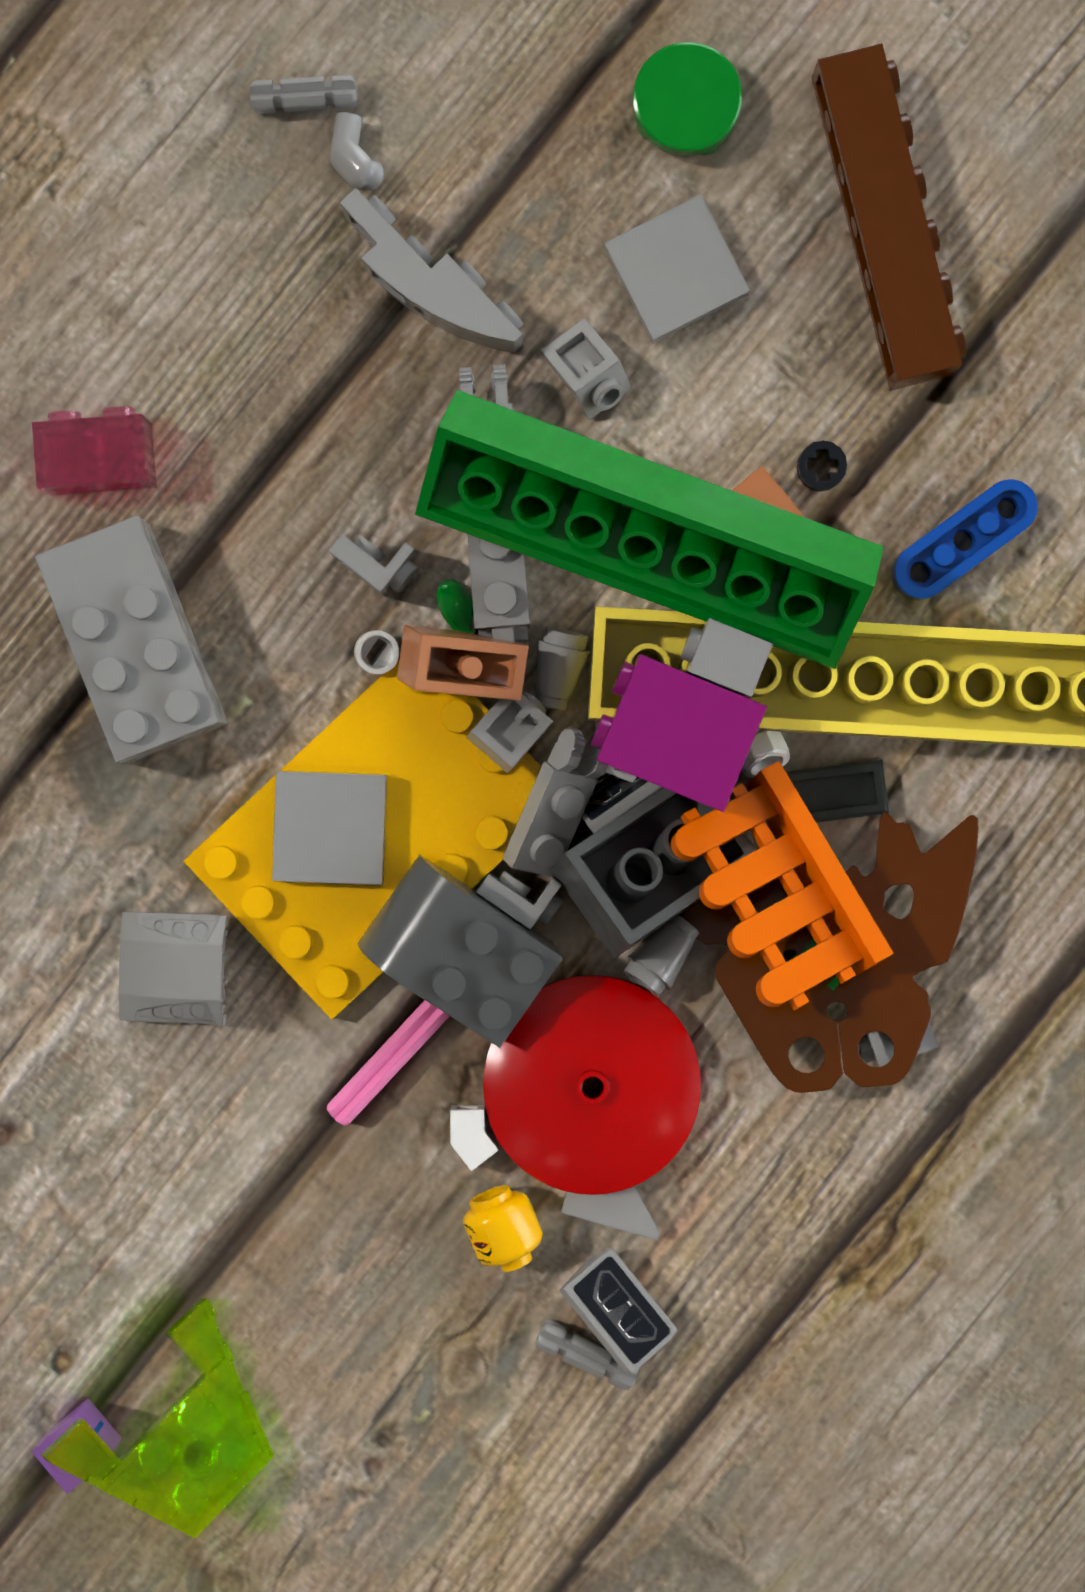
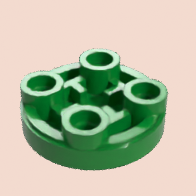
M696 42L675 43L655 52L641 67L634 84L632 105L638 132L643 139L649 141L658 149L672 155H708L716 151L719 145L733 131L742 105L741 83L733 65L714 48Z

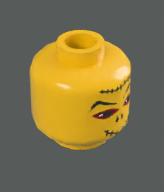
M501 1185L490 1188L473 1197L469 1201L470 1209L466 1212L462 1222L478 1261L485 1266H501L503 1272L514 1271L530 1263L533 1259L530 1252L540 1244L543 1232L527 1195L521 1191H511L508 1185Z

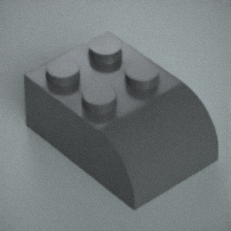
M663 788L565 852L551 870L613 959L701 900L699 897L700 885L713 872L703 856L693 861H683L676 857L671 849V839L685 825L681 819L685 812L696 807L700 816H703L715 810L714 808ZM744 834L719 847L729 865L756 851Z
M419 854L357 943L362 953L395 981L499 1048L563 959V956L551 940L533 928L531 930L476 893L474 889L421 854Z

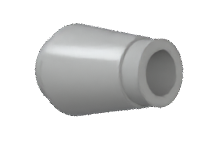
M546 627L544 638L538 639L535 692H537L536 698L543 706L566 710L568 700L571 698L591 652L586 649L588 636L569 630Z
M675 917L656 930L627 956L630 962L623 972L638 986L659 997L665 988L671 990L694 944L693 941L699 935L698 930L682 917Z

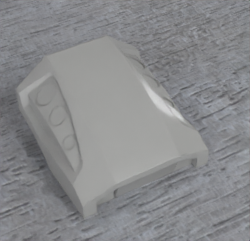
M123 911L119 959L120 1020L226 1025L227 1013H223V1010L226 1009V1003L223 1002L225 999L224 985H226L224 961L227 960V954H224L226 936L228 935V930L225 929L229 926V915Z

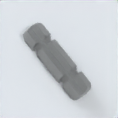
M351 75L332 76V81H325L324 76L280 79V84H273V79L255 80L250 86L251 106L257 114L276 113V108L281 107L284 108V112L327 110V105L331 104L335 105V109H350L357 106V84L354 76Z
M546 1320L536 1338L538 1350L553 1357L558 1353L562 1355V1361L597 1378L602 1379L603 1376H607L609 1379L608 1383L623 1390H629L632 1387L639 1369L632 1375L627 1376L601 1343L576 1331L569 1334L566 1330L567 1327L553 1320Z

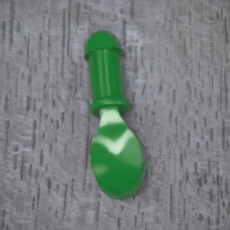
M445 580L440 583L437 588L436 598L443 618L451 626L452 630L478 635V632L471 631L470 629L473 602L468 591L455 580Z

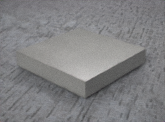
M701 194L604 243L603 248L652 344L748 296L750 293V289Z
M276 771L272 881L383 885L387 775Z

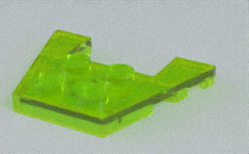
M200 1298L165 1333L200 1372L201 1376L120 1458L115 1455L82 1418H78L41 1454L47 1462L194 1539L274 1457L249 1393L244 1391L233 1364L235 1360L227 1342H224L215 1321L217 1316L212 1304L203 1298Z

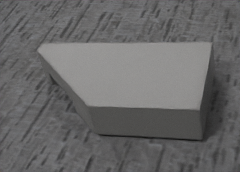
M635 1186L619 1192L597 1195L565 1192L561 1213L658 1240L659 1229Z

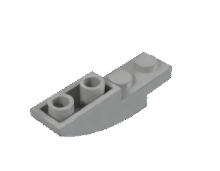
M355 188L340 202L344 217L373 247L361 258L365 271L387 293L423 319L462 339L489 348L516 353L523 346V334L518 330L523 326V322L503 300L495 305L481 290L486 286L485 281L467 261L464 260L458 265L446 254L430 268L428 264L433 261V258L414 236L410 235L406 240L400 236L391 226L396 221L394 215L378 197L373 195L367 200Z

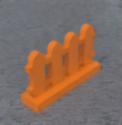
M780 761L760 770L746 786L743 783L735 786L730 796L732 801L727 803L724 812L715 809L700 816L695 807L681 816L685 825L673 835L671 849L675 856L683 861H693L701 856L705 858L713 874L709 875L701 883L699 897L702 903L711 909H722L729 904L733 906L741 923L729 932L727 944L730 951L740 958H749L760 952L770 970L756 984V995L764 1005L778 1007L788 1001L794 1011L809 1002L804 992L835 975L839 983L842 984L856 976V974H861L894 954ZM750 831L760 849L729 865L719 847ZM778 878L788 897L757 913L747 895ZM807 927L817 945L786 962L775 943Z

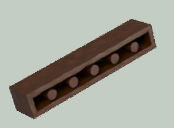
M883 43L818 59L811 78L889 391L952 376L963 365L961 358L966 357V342L961 327L959 325L953 326L948 308V305L953 303L952 285L946 272H939L935 252L940 250L939 233L933 219L926 220L922 199H925L927 195L926 182L921 167H913L908 147L913 145V130L908 114H900L895 94L900 92V79L894 60L887 61Z

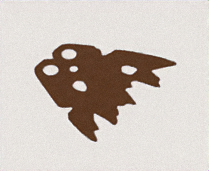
M884 812L879 820L875 869L865 877L855 865L845 872L894 954L861 974H856V976L846 982L839 983L834 990L828 986V983L835 975L805 991L804 993L809 1002L794 1011L788 1001L778 1007H768L756 995L758 980L770 972L760 952L749 958H740L734 955L729 947H727L725 953L717 961L714 970L715 978L763 1060L785 1088L798 1093L829 1090L842 1076L843 1070L844 1074L859 1087L893 1085L901 1081L908 1073L919 1051L931 1018V1007L928 1003L929 995L927 991L914 981V976L930 967L947 962L953 951L967 906L977 857L979 829L977 817L974 815L968 816L929 851L922 853L908 824L904 822L896 823L888 813ZM778 878L747 895L757 913L788 897ZM908 884L912 887L914 893L912 907L906 917L897 919L884 909L885 892L891 886ZM700 900L682 912L685 920L698 930L699 935L696 939L706 945L724 944L728 946L727 937L729 932L741 923L731 904L722 909H711ZM804 927L775 944L782 956H784V951L788 950L800 953L813 937L807 927ZM834 1002L843 1003L847 1009V1016L839 1021V1027L838 1022L830 1019L827 1013L828 1007ZM873 1031L888 1035L894 1045L892 1059L881 1067L867 1065L860 1058L858 1052L859 1042L862 1037ZM804 1037L813 1038L818 1041L825 1053L824 1062L821 1067L811 1073H803L796 1070L789 1059V1050L792 1044Z

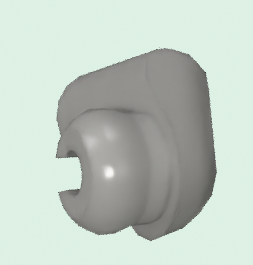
M348 112L336 113L330 154L333 168L350 187L357 188L358 190L365 188L369 191L377 189L382 184L384 169L379 161L371 160L359 147L362 117Z

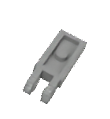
M568 727V729L564 728L563 732L561 731L548 761H544L504 853V861L511 868L556 878L551 869L563 854L567 852L582 818L581 816L596 786L597 778L604 775L608 767L607 764L596 760L599 748L590 745L593 735L585 743V734H582L581 730Z

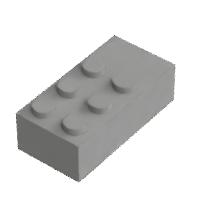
M137 515L34 556L116 763L129 764L228 725L156 538L148 522Z

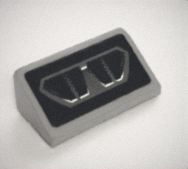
M608 774L596 783L581 817L594 834L663 789V787L639 777L631 783Z
M607 1248L588 1258L559 1290L627 1376L637 1371L677 1333L675 1325L611 1248Z

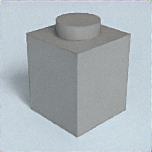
M709 618L702 630L692 627L680 658L689 662L685 673L743 697L751 698L773 644Z

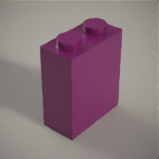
M641 654L638 655L634 665L624 661L611 692L621 696L613 718L602 714L590 743L591 746L599 748L596 760L724 812L768 706Z

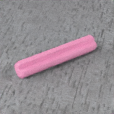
M424 1000L329 1102L326 1108L329 1114L343 1126L349 1125L450 1016Z

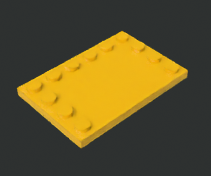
M399 660L390 671L381 675L280 770L288 772L387 775L383 885L272 881L276 775L183 861L331 1020L383 972L362 953L357 943L419 854L467 886L473 888L504 859V853L541 769L539 763L527 752L513 769L506 773L466 738L489 711L476 696L413 690L397 680Z

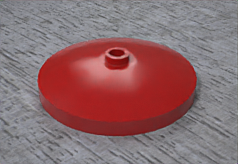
M581 975L564 978L543 986L502 1046L499 1048L491 1043L484 1068L483 1093L486 1113L494 1134L505 1152L520 1168L540 1182L556 1189L576 1194L597 1195L619 1192L634 1187L657 1174L676 1156L686 1142L698 1113L701 1076L695 1048L686 1029L672 1010L659 998L640 986L619 978L601 975ZM597 1077L602 1081L603 1087L600 1089L598 1096L589 1097L587 1092L582 1091V1084L585 1079Z

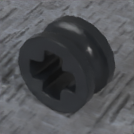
M824 440L813 442L803 450L798 458L796 466L798 477L803 485L811 490L819 492L830 490L838 485L846 474V455L833 442ZM815 452H826L827 461L836 462V472H829L827 474L828 481H818L817 473L807 470V460L814 461L816 459Z

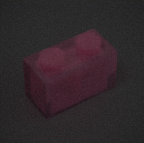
M125 406L105 408L102 410L103 417L81 418V412L56 411L48 414V421L32 422L37 489L49 496L157 488L152 423L143 414H136L135 408Z

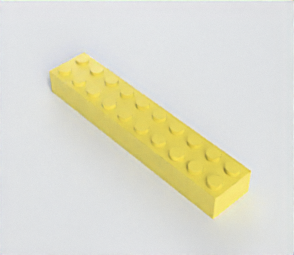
M596 607L593 625L588 720L600 721L602 714L613 718L621 696L611 692L624 661L634 665L638 655L641 654L685 672L689 662L680 658L683 647L692 627L702 630L705 621L678 611ZM858 622L836 669L772 646L753 695L748 699L768 706L758 730L1085 749V635Z

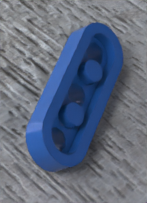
M1007 479L994 484L897 556L891 572L892 581L896 589L906 598L925 600L948 587L1033 523L1038 511V502L1033 490L1022 481ZM1001 500L1009 501L1013 505L1014 515L1011 519H1005L998 513L997 506ZM957 532H964L970 537L971 546L967 551H961L954 545L953 539ZM913 564H921L926 568L927 579L924 583H917L910 577V568Z

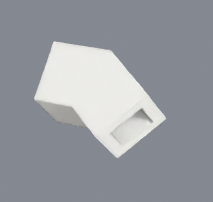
M451 1105L450 1144L471 1171L499 1150V1144L485 1127V1105Z

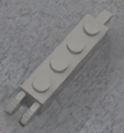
M505 364L493 365L491 381L492 390L495 392L496 404L513 410V403H508ZM471 367L459 368L460 391L474 396L476 392L475 375L472 373ZM467 534L475 631L478 632V635L512 642L528 640L530 618L525 555Z

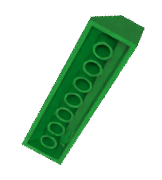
M459 390L456 391L437 428L415 511L417 516L705 622L709 618L770 642L773 644V647L836 669L875 587L884 546Z

